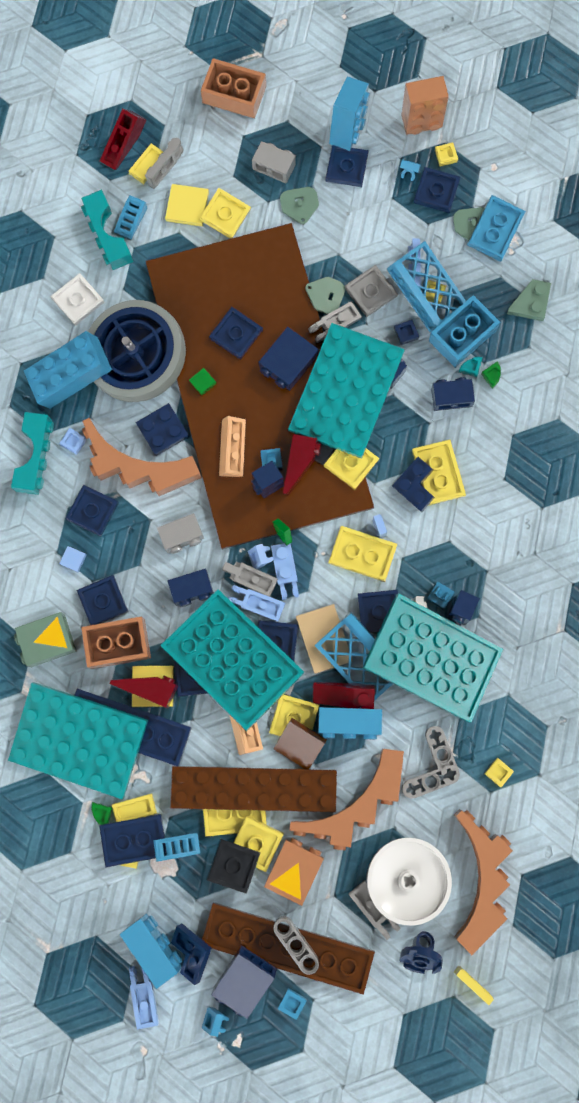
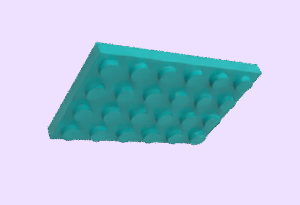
M331 323L288 431L301 436L317 438L319 443L362 459L405 349Z
M219 589L160 645L246 732L304 674V671Z
M396 594L362 668L471 723L503 652V648L409 598Z
M33 682L28 692L8 761L123 800L148 720Z

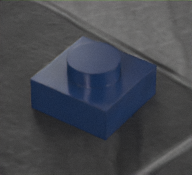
M412 319L394 326L400 345L419 339V334Z

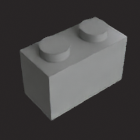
M262 141L252 159L253 170L286 184L296 165V155L292 152L281 150L272 143Z
M194 513L157 528L167 553H178L183 550L182 547L198 545L204 539Z

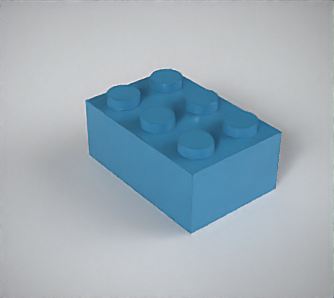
M346 77L333 105L329 144L348 151L351 150L353 144H357L360 135L358 132L364 129L366 123L364 118L368 106L365 105L370 97L368 83Z
M473 295L431 332L429 342L456 368L497 331L500 321Z
M319 707L318 734H323V738H335V734L343 735V739H356V735H364L363 739L376 740L377 736L382 735V709Z
M146 913L119 935L155 988L158 989L180 971L182 958L177 951L173 952L169 947L170 941L167 936L158 931L156 928L158 923L152 915L148 916Z

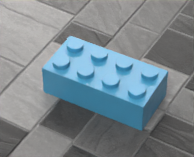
M85 331L24 370V373L37 404L51 409L110 372L112 368L98 337Z

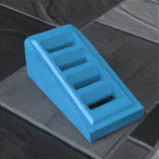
M129 195L114 233L132 240L148 209L146 202ZM128 219L132 221L133 224L126 222L125 220ZM122 226L130 228V231L122 229Z
M197 833L153 840L156 862L200 854ZM179 840L182 841L183 852H181ZM171 842H173L175 854L172 853ZM162 843H165L167 855L165 856Z

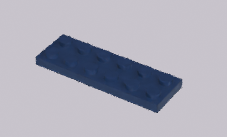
M78 688L76 689L74 696L147 719L148 723L138 753L174 766L180 765L192 727Z

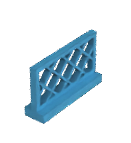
M426 241L387 268V271L429 332L435 330L458 309L450 306L451 297L457 298L461 304L460 306L466 302ZM421 248L427 254L426 260L417 258L418 250ZM404 260L413 261L412 270L406 269L402 262ZM417 262L426 264L425 273L416 272ZM429 265L436 267L438 270L437 276L428 274ZM415 276L424 277L423 287L415 283ZM428 279L436 280L435 289L427 288ZM440 281L446 282L448 292L439 290ZM426 292L435 293L434 303L426 299ZM439 294L447 296L446 305L438 304ZM437 308L446 309L445 317L442 320L437 315Z
M350 611L315 646L349 683L375 684V701L393 683L389 681L387 683L379 682V676H377L376 682H364L366 669L351 667V656H363L364 665L366 656L369 654L366 653V648L369 651L371 650L375 637ZM344 624L350 629V638H338V629ZM326 640H335V652L326 651L321 645ZM350 641L349 652H337V642ZM352 641L361 642L364 645V652H351ZM337 655H349V665L339 666L337 664ZM351 670H363L362 681H353L350 678Z

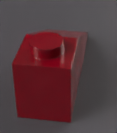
M122 108L100 162L117 170L139 138L146 119L131 110Z
M293 434L283 494L290 495L315 461L316 455L319 456L321 444L318 443L317 438Z
M164 675L162 679L159 677L110 681V684L165 708H169L178 687L173 684L174 679Z
M313 682V703L353 709H374L375 684Z

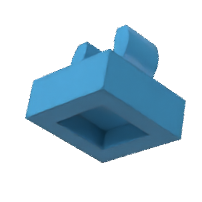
M402 160L400 168L404 170L401 172V178L405 177L406 172H410L412 174L411 181H413L416 177L415 172H420L421 164Z
M280 448L261 450L262 466L273 461L278 470L283 469Z
M437 582L427 600L444 610L454 591Z
M288 988L278 1006V1010L297 1020L307 999Z
M208 1007L202 1029L210 1036L218 1037L219 1032L224 1033L226 1031L221 1026L222 1021H229V1018L216 1008Z

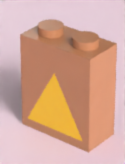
M291 838V840L286 839L264 887L302 906L324 857L320 856L321 851L310 847L308 850L302 847L303 843L301 841Z

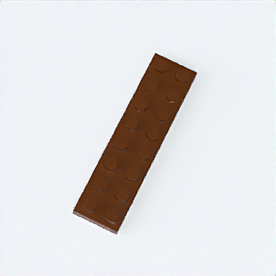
M172 766L170 808L336 812L337 770Z
M213 902L202 939L212 949L235 956L242 945L277 969L364 995L375 954L374 950L298 928L316 953L319 961L317 971L307 975L300 970L276 936L274 920ZM281 922L278 924V929L281 932H287L290 928L287 924ZM296 939L290 943V946L294 950H299L302 947V943ZM306 958L303 964L305 967L311 968L315 965V961L312 958Z

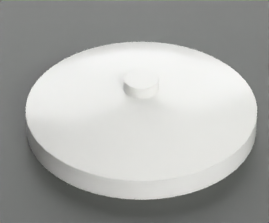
M400 838L385 844L372 858L367 872V888L372 903L383 916L395 923L411 926L432 920L444 909L450 897L452 878L446 859L433 845L416 838Z

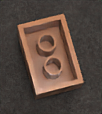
M213 58L201 88L202 103L255 119L267 87L266 74Z
M444 76L405 84L401 116L406 135H415L427 130L435 131L443 127L449 97Z
M142 616L81 627L87 668L96 669L151 659L146 623Z

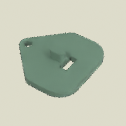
M311 187L287 190L280 196L282 212L302 225L308 222L319 207L317 192Z
M485 208L458 210L453 217L455 232L469 241Z
M331 277L319 279L305 286L314 309L326 315L339 308L345 293L344 285ZM330 293L333 294L332 300L328 299Z

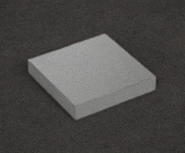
M376 265L345 285V290L366 317L398 296Z

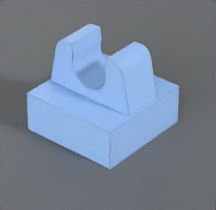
M263 544L255 545L248 551L253 568L260 569L273 561V557H266L265 552L270 550L269 546H263Z

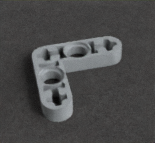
M438 726L428 728L425 733L426 741L437 769L405 781L402 786V792L408 798H417L454 784L460 777L459 769L444 731ZM431 730L440 733L438 741L439 743L444 741V746H438L433 749L432 745H436V741L429 737L432 734ZM445 749L448 752V758L445 761H440L437 758L438 750ZM447 769L455 771L453 780L444 778L442 779L444 784L441 785L440 778L436 773L440 772V776L447 774ZM428 776L436 778L437 783L433 788H429L425 784V779ZM421 779V784L425 791L421 792V788L414 790V795L411 792H406V789L409 788V783L416 786L419 784L417 780Z

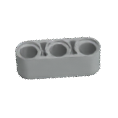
M278 917L274 924L276 936L303 973L307 975L315 973L319 967L316 953L289 917ZM280 922H287L290 928L287 932L279 931L278 924ZM293 940L301 941L302 947L299 950L291 948L290 943ZM306 958H312L315 961V965L307 968L304 966L303 961Z

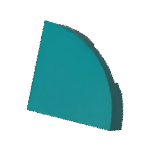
M473 357L461 365L458 373L477 377L483 357Z

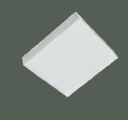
M80 273L50 296L75 326L105 303L102 297Z

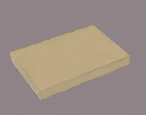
M334 604L296 616L314 674L335 668L315 646L321 638L340 622ZM342 627L338 629V638H345ZM326 640L321 645L326 651L335 652V640ZM346 641L337 642V652H349ZM337 655V664L339 666L349 663V655Z

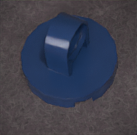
M422 931L414 938L412 946L402 949L399 961L400 963L404 962L403 967L412 972L425 974V970H432V974H436L442 969L443 959L440 954L434 951L435 941L433 936L429 932ZM420 937H423L428 941L427 948L423 947L420 944Z

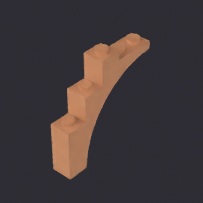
M90 418L83 420L85 427L82 428L86 439L90 438L92 445H89L93 456H95L90 458L92 465L89 467L93 476H98L101 481L120 473L119 477L123 485L127 483L129 488H133L149 481L148 484L152 493L157 492L158 496H162L202 478L193 456L170 462H147L132 458L107 443L98 433Z
M382 749L379 765L372 781L363 794L351 805L339 813L323 819L291 821L289 831H294L293 835L306 836V833H312L314 838L326 839V836H330V845H334L333 849L346 850V847H351L354 822H358L357 826L370 828V824L375 825L377 799H381V804L393 805V801L398 802L404 751Z
M459 809L454 816L464 827L472 843L477 859L478 884L472 910L464 925L454 937L473 955L508 919L504 915L506 910L498 902L495 904L493 902L510 886L506 881L509 877L500 868L498 870L496 868L513 850L509 847L511 843L503 835L499 837L494 834L489 839L490 833L482 825L478 827L473 822L475 817L468 810L463 812Z

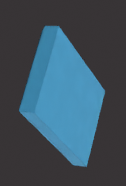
M491 195L467 246L501 262L526 211Z

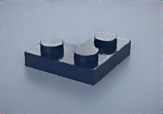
M417 457L392 487L419 511L423 512L435 497L422 487L421 484L434 470L420 457Z
M179 924L176 926L171 944L185 955L180 973L193 985H196L201 981L212 947L184 924Z

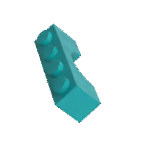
M102 189L82 197L84 205L81 206L84 216H89L91 220L88 222L91 232H96L98 236L95 238L99 249L103 248L105 252L102 256L106 266L110 264L112 270H116L132 263L133 259L124 238L112 237L104 231L105 223L112 215V212Z
M24 413L21 431L32 440L34 449L32 457L25 465L14 468L11 488L15 492L39 495V491L43 488L44 479L42 474L47 467V459L45 457L46 452L50 450L49 435L53 432L54 423L48 415Z

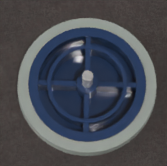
M129 300L118 303L101 313L88 331L98 337L112 368L110 372L95 380L94 383L113 398L126 402L150 400L165 392L181 373L186 356L183 333L174 317L157 304L144 300Z

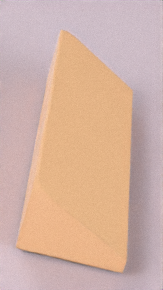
M231 416L222 419L219 476L243 477L246 419Z
M230 716L238 754L243 755L263 750L257 722L246 732Z

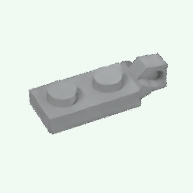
M225 562L222 568L223 571L231 574L229 579L269 597L278 580L244 563L237 562L234 566Z

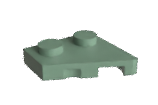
M532 279L509 307L507 314L544 321L551 283Z

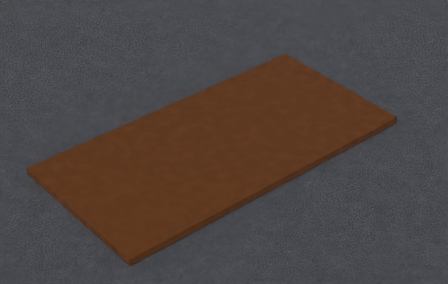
M292 223L147 260L146 265L156 303L174 317L184 336L186 356L177 382L221 549L278 535L272 523L277 518L290 528V531L374 509L366 477L354 490L327 468L315 461L290 495L283 494L284 487L266 498H263L261 494L257 495L252 487V472L262 467L261 450L280 448L283 468L279 469V472L283 476V483H285L291 449L290 444L292 443L293 434H295L288 431V428L316 362L315 360L289 391L286 388H280L272 377L267 378L260 372L259 361L287 327L318 348V355L324 343V340L319 343L315 340L319 334L323 333L322 327L313 333H310L308 330L310 326L320 321L318 311L314 309L305 290L309 280ZM231 307L263 327V331L241 360L209 339L210 334ZM204 368L217 384L201 396L189 382V379ZM227 416L246 419L243 477L219 476L222 419Z

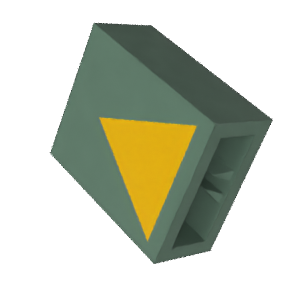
M62 612L15 628L16 634H14V639L22 650L20 658L22 663L32 668L77 652L66 616Z

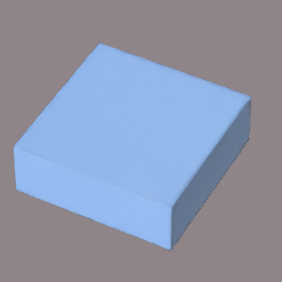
M69 428L59 444L77 455L87 439L85 436Z
M380 514L373 516L372 521L378 537H385L387 530Z
M67 546L59 564L79 573L86 554Z

